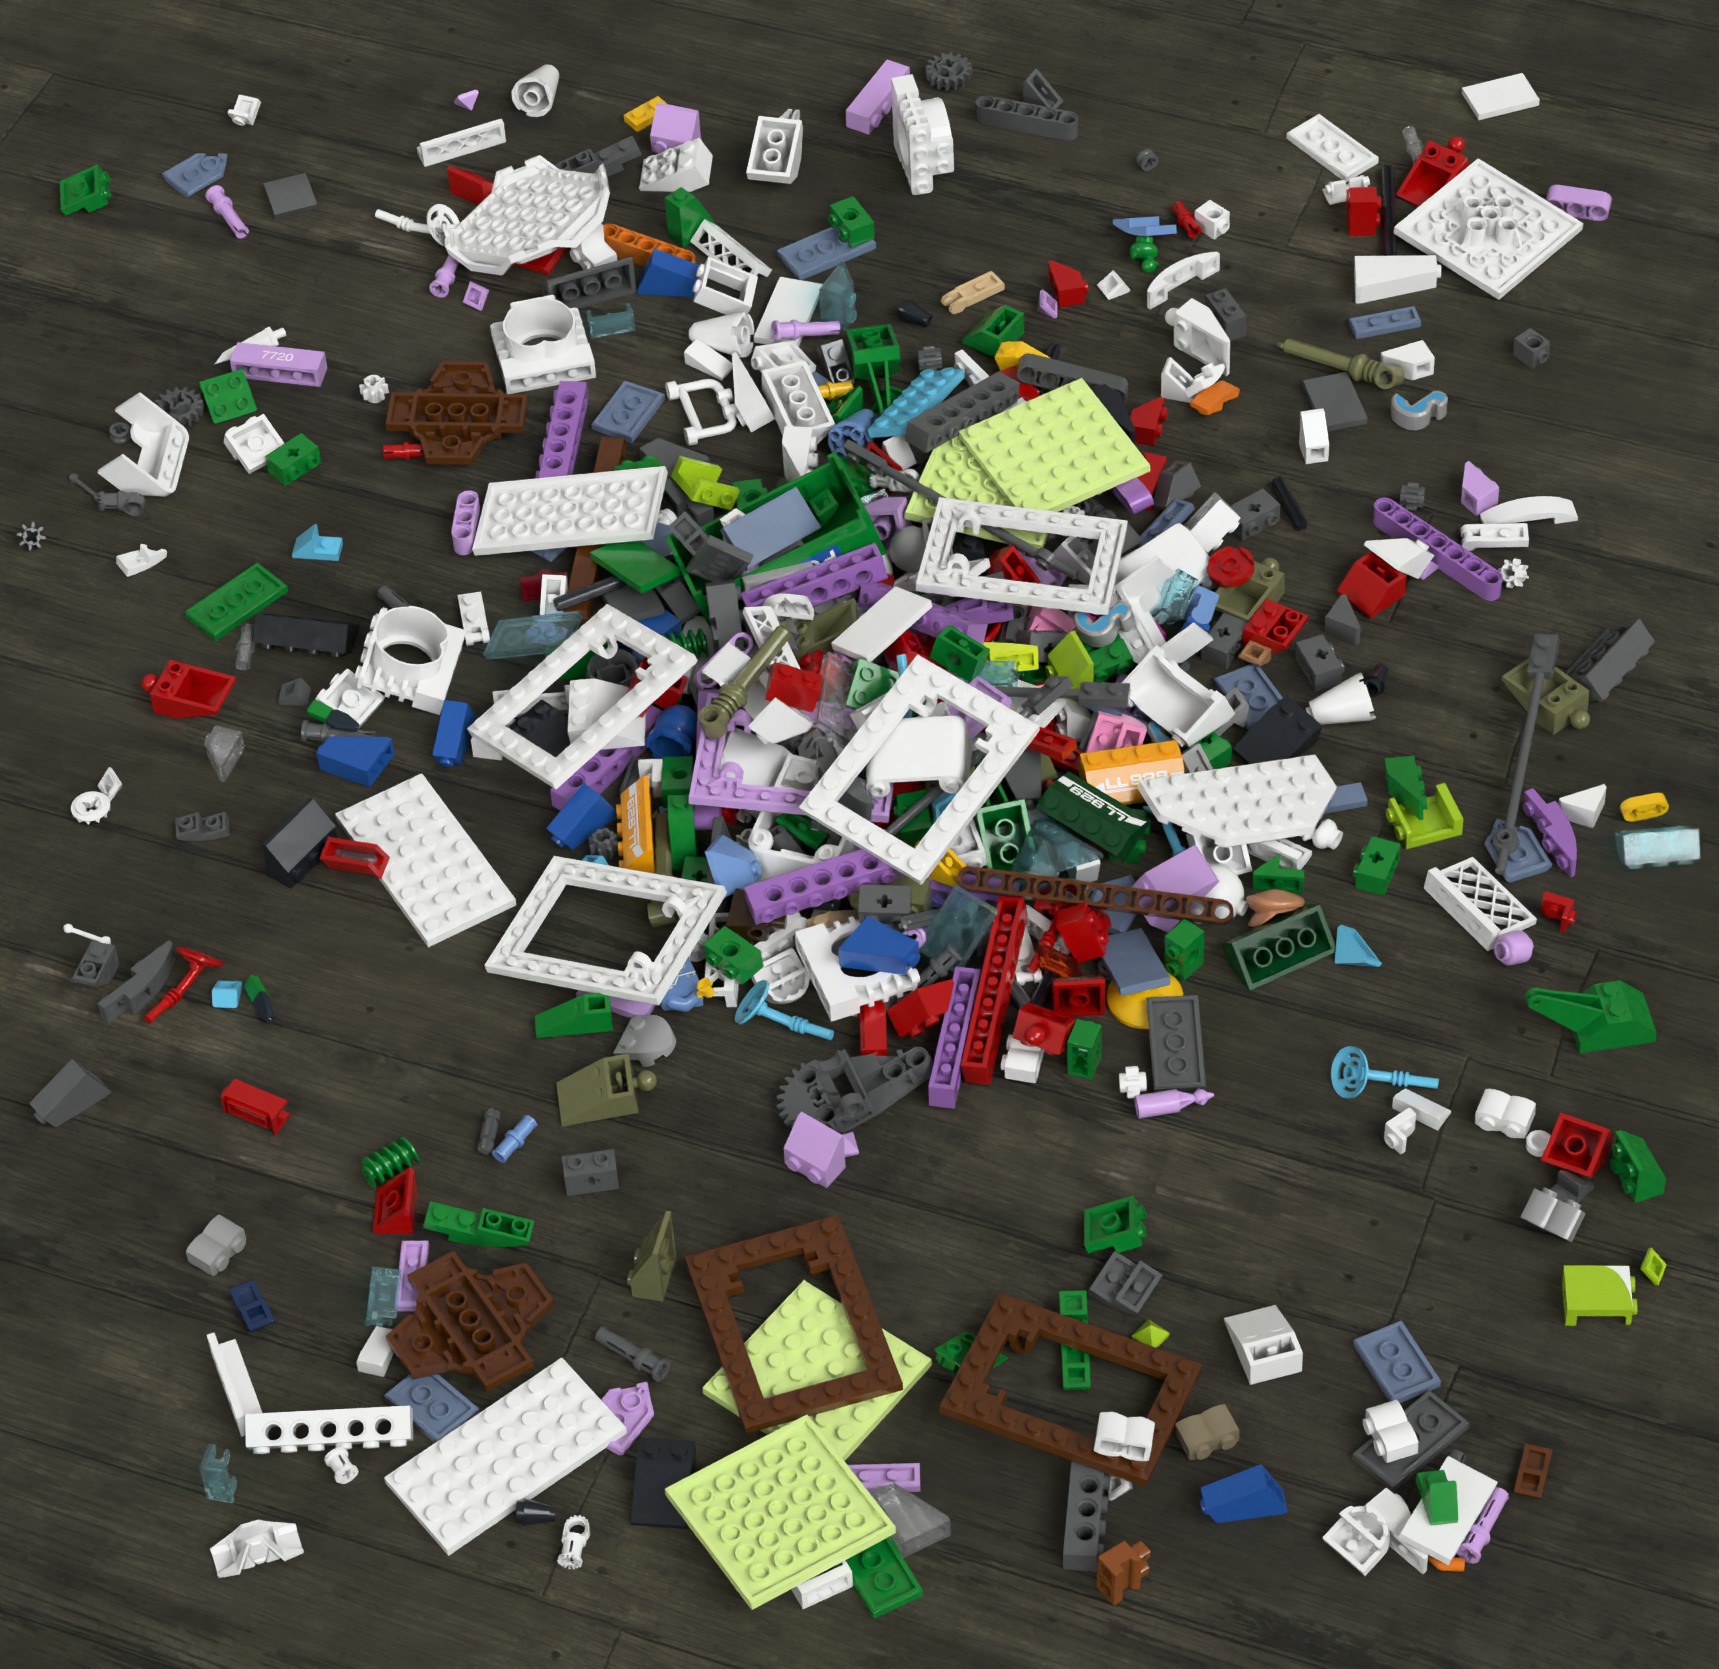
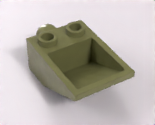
M1269 557L1265 558L1261 564L1255 562V571L1247 582L1237 587H1219L1215 592L1220 595L1215 610L1249 622L1266 598L1277 603L1285 593V573L1279 571L1278 561Z
M855 598L814 616L813 620L800 621L795 624L799 633L795 639L799 649L794 655L797 663L805 653H811L817 649L821 650L829 658L834 652L831 643L859 619Z
M1530 657L1502 676V681L1527 712L1534 678H1528L1527 674ZM1555 667L1553 679H1544L1536 723L1552 735L1570 723L1577 729L1586 728L1590 723V716L1587 712L1589 690Z
M628 1053L602 1058L556 1082L562 1127L639 1113L636 1088H640L643 1091L652 1090L657 1084L656 1075L651 1071L645 1070L634 1078Z

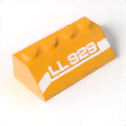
M1177 740L1080 754V778L1124 805L1146 802L1137 788L1140 780L1185 774L1183 758Z
M645 775L620 794L621 804H616L617 819H622V823H617L618 838L623 837V841L618 842L619 856L624 857V860H619V867L655 874L652 806L648 775Z

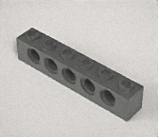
M1000 371L908 421L905 441L928 453L958 436L960 430L986 420L1017 403L1020 383Z

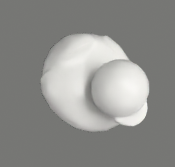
M1327 819L1323 820L1317 829L1315 828L1313 834L1301 835L1303 841L1312 839L1314 846L1324 849L1329 847L1334 850L1339 845L1343 832L1337 829L1336 823L1333 820Z

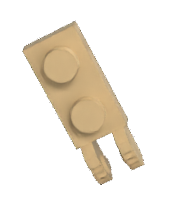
M990 271L942 296L941 303L944 306H949V311L952 314L962 312L966 306L969 307L1005 290V284Z

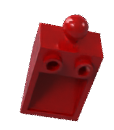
M1459 136L1451 137L1447 143L1448 148L1429 140L1396 193V197L1419 207L1466 169L1470 163L1466 156L1459 154L1465 148L1464 140Z
M169 660L160 678L155 674H147L142 678L141 686L144 691L150 693L153 713L177 719L217 715L234 686L236 677Z
M1028 1002L1019 1009L1013 1038L1019 1040L1025 1046L1039 1047L1048 1054L1060 1055L1067 1050V1041L1076 1019Z

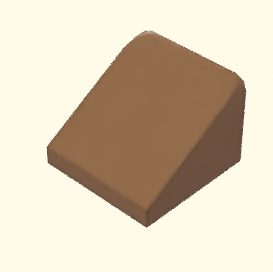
M1250 640L1238 658L1260 667L1271 660V648Z

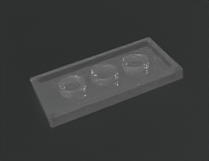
M828 651L823 655L820 675H823L821 692L815 705L813 725L846 747L858 732L849 715L856 709L845 705L854 674L849 673L850 666Z

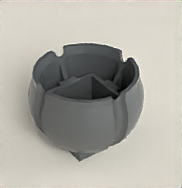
M618 649L616 654L610 659L595 654L588 663L586 679L595 678L629 687L639 665L635 657L626 650Z

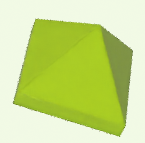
M1648 1248L1639 1270L1655 1286H1658L1665 1271L1666 1263L1653 1248Z
M1148 1319L1131 1338L1158 1348L1170 1336V1333Z

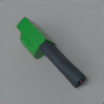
M314 700L307 709L308 716L327 723L336 729L356 732L359 728V723L349 714L338 709L333 710L332 707Z
M250 975L244 984V988L251 1001L254 1002L258 1014L267 1023H271L275 1020L268 993L259 977Z

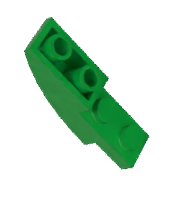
M430 1201L423 1228L448 1234V1241L486 1247H516L529 1245L534 1220L483 1208L482 1214Z

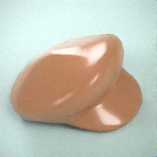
M1278 889L1248 895L1246 897L1247 904L1255 912L1249 921V926H1259L1277 913L1296 910L1298 907L1304 906L1305 901L1297 894Z

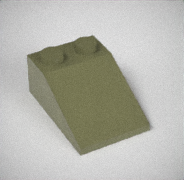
M665 1211L644 1237L641 1248L636 1249L634 1256L635 1267L634 1270L630 1269L627 1284L631 1286L632 1297L664 1301L676 1262L671 1211Z

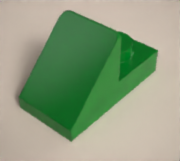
M1280 854L1254 870L1253 891L1278 889L1294 894H1303L1304 870L1280 869Z
M1444 1470L1417 1473L1415 1480L1430 1525L1458 1523L1456 1481H1448Z

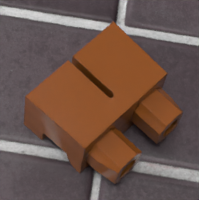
M1123 1541L1098 1556L1096 1587L1113 1606L1123 1600V1590L1126 1588L1140 1589L1141 1578L1149 1573V1566L1145 1560L1150 1558L1151 1552L1142 1541H1138L1132 1546Z

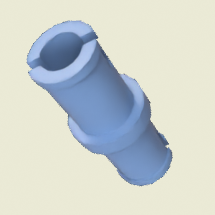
M524 1115L513 1130L506 1132L505 1139L492 1151L494 1158L501 1163H505L517 1148H521L524 1145L525 1138L537 1127L536 1121L529 1115Z

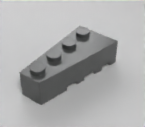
M734 580L705 583L714 655L733 636L742 633L741 624L745 623L743 609L738 608L737 601L742 600L740 585L735 586ZM738 639L735 641V647L744 651L747 643L742 639Z

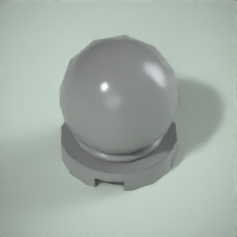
M933 517L922 520V528L916 526L903 527L891 538L889 545L890 558L895 566L902 571L910 573L919 572Z

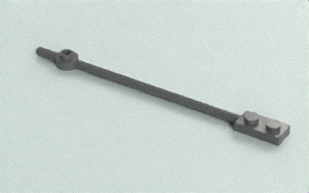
M848 439L843 445L847 455L846 458L854 465L859 463L864 466L870 474L875 476L878 474L884 478L889 476L938 503L939 497L946 498L890 467L885 459ZM980 526V528L1034 557L1037 560L1035 562L1036 565L1042 570L1056 569L1072 579H1076L1079 571L1059 561L1049 550L1045 548L1038 549L1000 527Z
M1535 634L1527 670L1528 678H1534L1512 791L1504 829L1499 830L1493 837L1495 849L1499 853L1495 872L1499 875L1505 874L1509 854L1514 853L1520 845L1514 827L1544 679H1553L1560 645L1558 634Z
M1057 675L1049 677L1043 687L1032 692L1027 697L1028 700L1021 705L1023 710L1019 714L1027 719L1033 714L1040 715L1073 686L1070 678ZM977 749L972 754L970 769L987 754ZM939 783L887 829L883 830L893 836L944 792Z
M844 682L840 692H849L851 682ZM1081 682L1080 689H1068L1059 698L1078 699L1079 706L1128 707L1131 687L1130 683ZM994 686L1008 697H1028L1032 692L1040 689Z

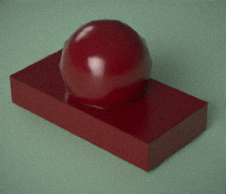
M541 569L534 576L520 577L523 602L541 600L542 574L567 576V572L552 573L548 569Z

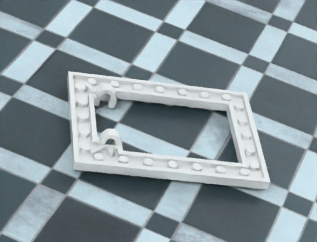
M939 497L916 581V591L952 597H967L976 600H990L1000 603H1014L1024 606H1038L1048 609H1062L1071 612L1078 611L1095 615H1108L1128 521ZM987 525L1099 539L1088 590L968 575L970 563L967 558L959 553L950 556L956 532L963 533L964 527L973 528L972 534L978 535L980 526ZM959 563L962 569H954L953 564Z
M606 604L536 668L530 671L518 684L512 687L500 700L494 703L481 717L476 719L467 730L471 736L554 789H557L692 668L698 660L691 652ZM618 640L649 658L647 662L650 667L647 670L639 667L635 671L638 679L642 681L556 758L506 727L513 718L590 650L606 659H610L618 650L616 643ZM607 642L608 648L605 650L602 645Z
M917 655L805 798L799 809L805 815L922 885L1040 731L1039 725ZM939 698L987 726L985 730L986 740L984 741L979 738L976 741V748L987 755L914 849L838 803V800L907 711L911 709L923 717H930L937 707V699Z
M554 856L484 966L488 973L660 1005L726 896L727 891L721 885ZM566 884L665 902L662 907L665 916L671 918L674 912L677 911L680 918L654 962H651V959L646 954L634 952L628 961L625 971L524 952Z

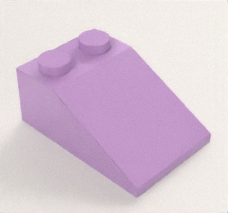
M1194 845L1145 872L1131 887L1205 897L1220 881L1199 848ZM1148 896L1140 899L1139 905L1145 909L1150 908L1153 905V899ZM1169 900L1165 903L1164 908L1169 912H1174L1178 909L1179 904L1175 900ZM1198 903L1192 904L1189 910H1192ZM1145 916L1151 926L1165 932H1169L1180 921Z

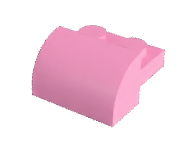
M1033 606L1027 617L1029 623L1025 630H1059L1069 633L1075 628L1074 619L1060 609Z
M1098 711L1085 753L1142 745L1147 728L1141 721L1122 713L1121 716Z

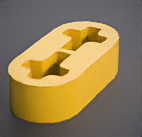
M1662 793L1626 799L1620 805V811L1624 819L1629 822L1658 817L1665 814L1669 809V804Z

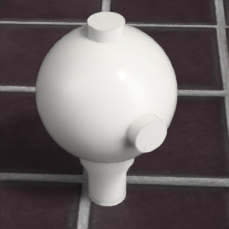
M1210 865L1220 882L1205 897L1227 900L1233 906L1234 917L1237 914L1243 916L1247 911L1248 904L1244 901V888L1238 877V872L1231 866ZM1198 903L1190 912L1193 915H1200L1204 911V907ZM1224 906L1218 907L1215 911V915L1221 919L1226 918L1230 913L1229 909Z

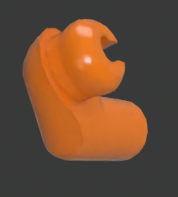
M1428 1555V1560L1440 1571L1464 1572V1558L1454 1557L1451 1563L1447 1565Z

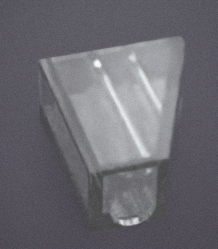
M893 1482L887 1486L878 1487L870 1493L896 1526V1533L890 1537L903 1558L951 1536L950 1519L947 1515Z

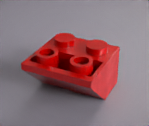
M1371 551L1354 563L1338 588L1337 594L1340 596L1346 594L1349 603L1371 619L1405 596L1406 575Z
M1266 598L1243 628L1242 649L1252 640L1271 648V655L1286 650L1308 621L1309 616Z

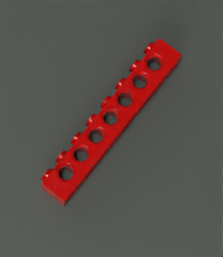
M999 896L961 1062L965 1083L991 1085L1028 918L1025 900L1022 897Z

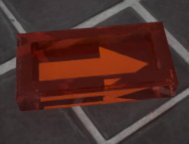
M1041 944L1036 948L1042 969L1060 977L1083 976L1080 963L1078 964L1075 958L1045 944Z

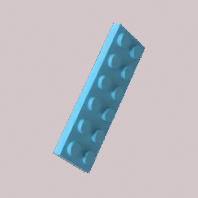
M948 367L941 371L927 369L920 372V375L911 382L907 389L903 390L902 394L867 429L869 437L906 435L908 421L939 405L965 378L963 369Z

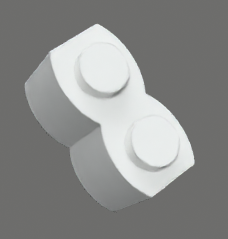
M1009 1034L1006 1049L1009 1051L1007 1055L1003 1054L1001 1061V1070H1005V1078L1036 1083L1045 1052L1044 1049L1025 1046L1019 1040L1014 1039L1013 1035Z
M1485 1089L1475 1113V1124L1486 1131H1501L1510 1138H1526L1535 1116L1536 1103L1524 1097L1510 1096L1499 1090Z
M1398 1400L1366 1409V1417L1363 1419L1365 1432L1367 1435H1372L1375 1451L1378 1456L1383 1457L1386 1463L1418 1454V1439L1411 1424L1407 1421L1404 1410Z
M1101 1412L1097 1425L1094 1451L1106 1456H1123L1130 1460L1149 1461L1155 1422L1144 1417L1127 1418L1116 1412Z

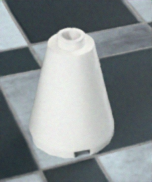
M546 64L519 79L511 92L516 108L522 109L526 112L525 115L530 117L544 116L553 106L559 81L558 70L554 66Z
M745 312L695 322L689 329V338L692 342L698 339L715 351L729 355L736 352L739 357H747L753 348L754 342H750V335H754V325L751 316L745 314Z
M1362 673L1355 674L1309 701L1310 707L1306 708V712L1321 725L1376 719L1374 713H1369L1374 711L1366 684L1364 685L1363 681H1359L1363 679Z

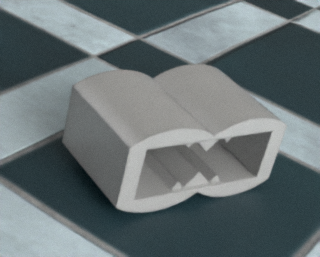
M1545 1187L1542 1188V1191L1534 1188L1521 1218L1572 1242L1586 1214L1580 1210L1581 1205L1568 1198L1565 1202L1556 1199L1557 1193Z
M217 1215L206 1226L203 1233L198 1235L186 1250L188 1262L211 1276L216 1275L227 1267L230 1257L241 1252L245 1247V1231L225 1217Z

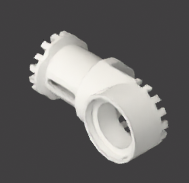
M913 469L899 471L912 477L917 482L920 480L919 474ZM871 474L870 486L872 488L884 487L889 488L890 491L905 493L913 491L889 476L884 478L878 474L876 476Z
M571 1516L564 1524L561 1540L563 1549L562 1554L558 1556L557 1560L558 1564L564 1566V1568L569 1566L568 1569H571V1567L575 1569L582 1566V1548L586 1546V1541L590 1536L589 1523L584 1516ZM575 1525H581L585 1528V1531L579 1534L570 1532V1529Z

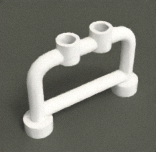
M712 379L679 385L675 381L665 383L668 400L680 398L691 424V427L684 428L687 446L698 444V439L726 434L735 428L737 424L736 414L739 413V410L735 403L730 404V402H733L730 388L724 389L721 383ZM705 388L715 390L718 404H721L724 418L728 422L724 425L702 429L687 392Z

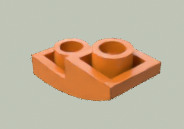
M1221 380L1200 392L1191 401L1190 406L1197 409L1200 414L1211 415L1222 410L1223 402L1237 398L1240 389Z

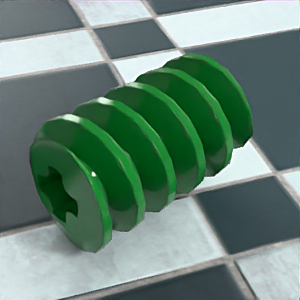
M701 628L697 630L696 636L692 630H688L687 637L684 636L682 631L678 632L677 638H675L673 632L669 633L668 640L694 653L697 659H700L701 652H704L706 657L709 658L706 635H704Z
M403 1136L397 1138V1143L394 1141L389 1142L388 1148L385 1146L380 1147L379 1153L376 1151L372 1152L370 1158L363 1157L361 1159V1171L372 1189H376V1179L381 1184L385 1183V1174L390 1179H393L394 1169L399 1174L402 1173L403 1164L407 1168H412V1159L419 1164V1158L414 1147Z

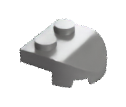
M633 1015L613 1053L615 1056L629 1053L630 1060H639L643 1067L655 1065V1059L662 1055L668 1057L676 1045V1037L667 1021L657 1015Z

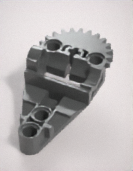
M914 1047L905 1053L901 1049L896 1050L899 1056H876L875 1054L850 1057L845 1049L842 1051L837 1050L836 1054L829 1060L818 1061L815 1059L806 1065L801 1063L800 1071L792 1070L793 1078H784L788 1085L779 1087L784 1092V1094L777 1095V1099L782 1101L777 1105L779 1111L783 1110L779 1115L782 1119H785L784 1123L787 1126L792 1124L791 1128H793L798 1115L802 1111L834 1131L844 1134L880 1114L931 1077L934 1061L925 1048ZM846 1073L855 1093H849L841 1098L832 1079Z

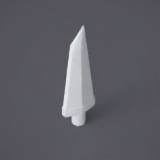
M267 327L241 343L278 346L277 339L285 337L286 332L284 328L272 331L270 327ZM236 345L223 352L215 364L231 360Z

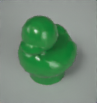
M1137 236L1135 243L1129 249L1130 257L1133 260L1135 258L1143 260L1141 264L1142 270L1145 273H1152L1160 265L1154 260L1158 255V248L1153 244L1152 237Z

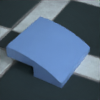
M1159 216L1113 219V224L1117 228L1133 235L1152 236L1177 233L1176 225H1160Z

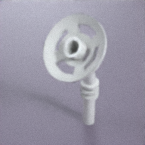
M436 204L429 209L427 224L415 223L412 219L409 220V218L404 216L398 217L380 209L375 213L376 218L397 225L399 229L406 230L407 232L416 231L431 234L442 246H445L444 239L446 237L443 232V224H450L449 220L452 224H460L456 214L443 204ZM437 211V217L431 220V215Z

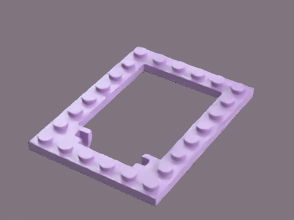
M708 693L706 706L711 705L719 694ZM816 703L813 713L803 710L813 721L814 725L812 727L858 732L849 715L856 709L848 706ZM740 707L729 720L727 731L735 732V726L740 725L744 726V733H751V729L748 726L753 719L743 707ZM701 728L689 793V804L805 815L800 811L799 806L811 791L742 784L744 771L739 764L726 762L721 768L727 731L722 737L711 739L705 736ZM726 773H734L735 778L726 777ZM890 782L891 790L887 796L873 798L874 809H872L871 820L869 821L889 822L894 782Z

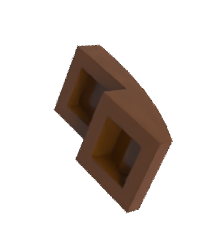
M1525 1443L1514 1494L1542 1499L1553 1449Z

